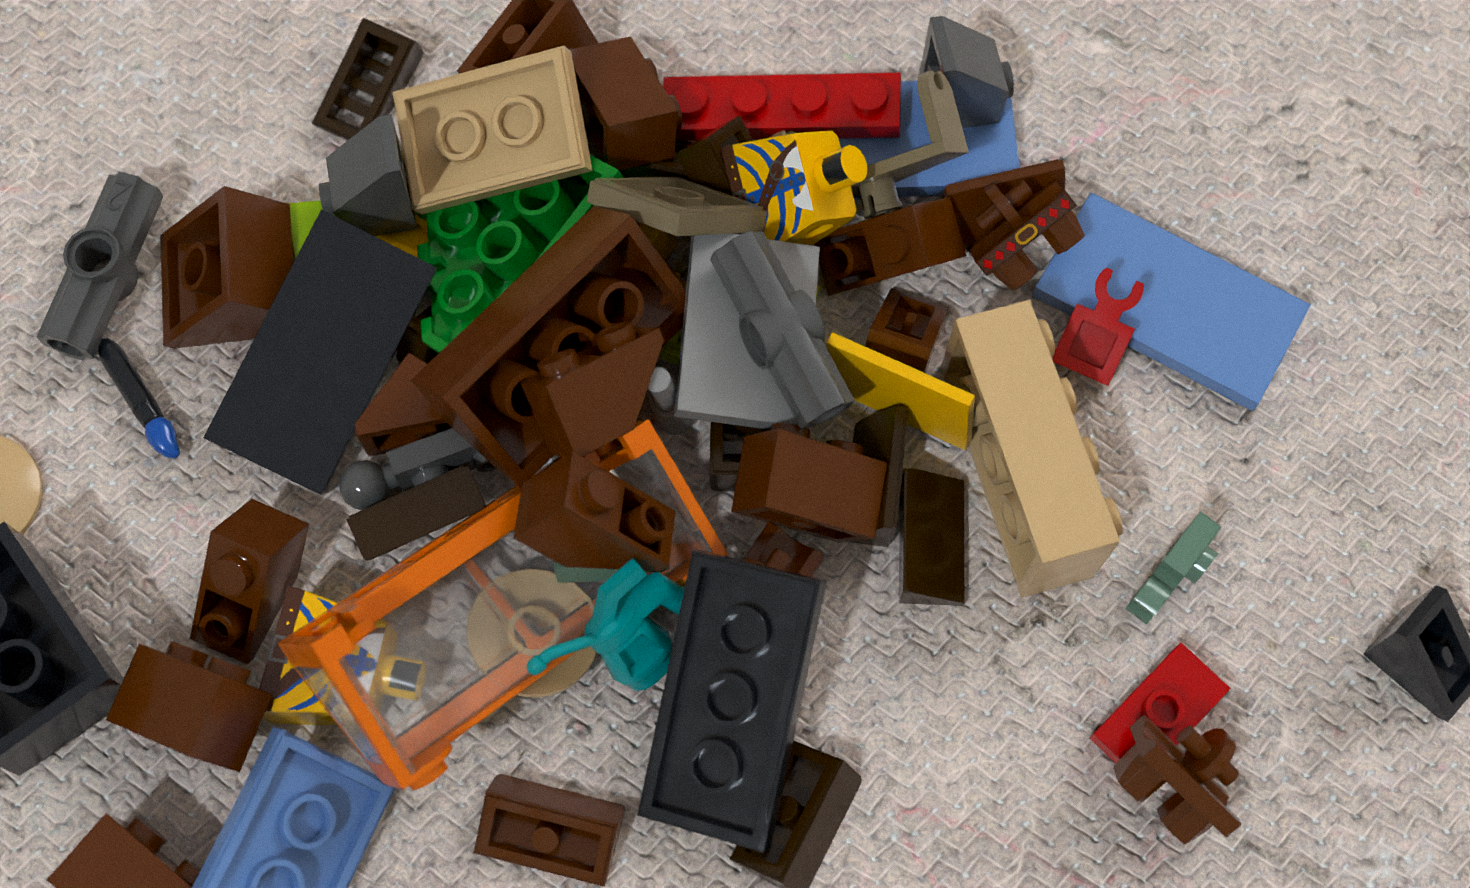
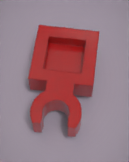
M1107 267L1101 271L1095 282V294L1098 299L1095 309L1092 310L1079 303L1076 304L1052 360L1061 366L1109 386L1135 331V328L1120 322L1119 319L1123 311L1130 310L1138 304L1143 295L1144 284L1135 281L1130 294L1126 298L1114 299L1107 292V283L1113 270Z

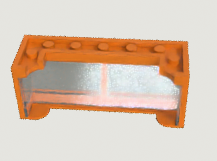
M649 419L637 421L634 430L583 456L676 511L670 569L658 573L685 588L692 550H702L723 556L728 555ZM559 456L558 458H556L555 460H553L552 462H550L549 464H547L546 466H544L543 468H541V469H540L537 473H535L533 476H535L536 474H538V473L541 472L542 470L546 469L547 467H549V466L552 465L553 463L557 462L558 460H560L561 458H563V456ZM514 486L488 503L483 510L470 515L278 642L292 667L385 785L402 790L410 786L411 790H417L436 780L448 768L444 759L453 749L451 745L453 740L575 652L551 660L547 664V668L537 675L528 673L526 668L528 661L534 655H539L551 646L584 636L585 626L593 616L598 589L606 581L557 583L554 569L555 561L513 539L522 487Z

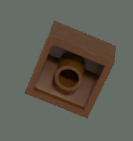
M223 186L160 235L164 347L175 349L253 340L256 337L293 265L290 204Z

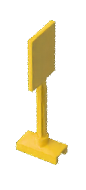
M638 222V226L666 263L678 244L676 236ZM671 270L686 290L687 282L680 279V273ZM831 333L826 342L827 350L855 401L879 412L896 405L906 406L908 425L965 451L967 450L972 440L975 395L836 333Z

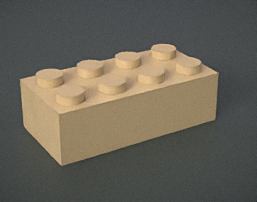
M1030 300L955 319L941 365V371L946 383L975 395L972 440L968 448L1021 598L1094 578L1119 544L1118 536L1122 534V521L1119 510L1111 497H1103L1096 475L1099 473V460L1094 444L1087 436L1081 438L1073 415L1077 412V403L1072 385L1066 377L1059 378L1052 357L1055 354V344L1051 329L1045 319L1037 320Z

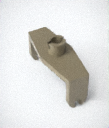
M933 70L922 73L919 75L917 82L918 94L931 144L868 165L865 179L851 185L853 197L860 195L864 219L889 213L890 209L893 212L903 208L897 193L896 182L969 153L952 88L941 71L934 73ZM783 130L773 134L772 137L793 134L795 132L790 131L786 133Z

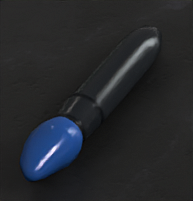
M102 338L97 349L99 358L129 408L145 428V436L148 443L162 456L176 459L180 455L176 431L172 423L164 418L156 400L123 349L113 340Z

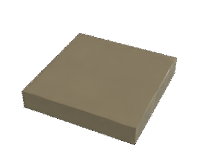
M680 177L595 178V180H590L587 203L629 214L635 221L675 236L764 231L767 210H764L760 205Z

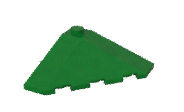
M590 155L593 170L591 172L425 214L415 212L420 219H427L428 243L417 245V256L419 259L437 267V272L427 292H431L432 318L421 319L422 342L439 354L583 215L595 206L587 203L590 180H595V178H624L620 171Z

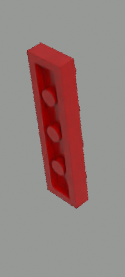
M901 72L664 77L663 81L664 90L668 95L676 97L681 108L683 122L681 130L676 131L677 140L696 141L737 116L741 117L753 140L771 138L773 134L783 130L786 133L790 131L795 133L833 131L838 138H900Z

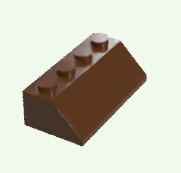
M593 206L431 360L411 382L451 428L515 486L521 488L523 483L537 473L554 454L550 453L520 382L540 373L537 364L546 357L567 349H575L578 354L597 344L594 338L597 332L623 321H631L633 327L659 328L664 339L663 347L683 326L686 290L631 215Z

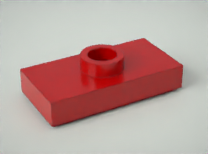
M1180 642L1089 739L1117 764L1123 755L1136 744L1129 727L1145 714L1178 746L1177 737L1179 733L1187 726L1194 728L1231 688Z

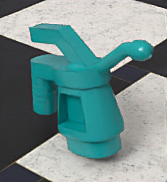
M632 558L599 587L593 616L585 626L584 636L551 646L539 655H534L526 665L528 673L532 675L540 674L547 668V664L551 660L591 647L594 651L600 653L614 680L623 685H628L629 688L635 691L648 689L667 674L673 645L668 630L647 616L659 605L679 615L685 588L661 573L654 572L647 575Z

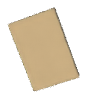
M565 46L393 92L412 210L419 214L593 171L572 53Z

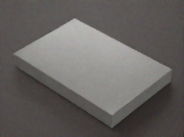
M739 234L692 235L674 417L771 430V425L774 423L799 425L768 368L764 370L759 368L748 354L739 331L738 322L740 315L710 261L715 250L721 248ZM767 239L794 290L805 291L816 305L820 247Z

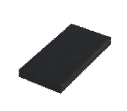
M321 209L203 438L313 492L323 495L356 431L355 423L369 406L437 272V267Z
M692 550L638 816L760 852L771 849L827 580L711 552Z

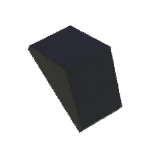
M1435 585L1404 607L1364 652V655L1437 718L1449 722L1470 697V637L1448 590Z

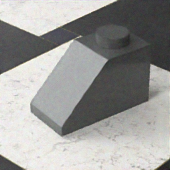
M944 16L931 17L919 75L933 70L934 73L941 71L945 75L953 91L962 129L1000 123L1006 100L1013 97L1014 79L1009 62L1000 61L995 39Z
M392 114L378 116L326 157L329 182L319 183L322 210L373 236L416 230L415 212L412 210L404 157Z

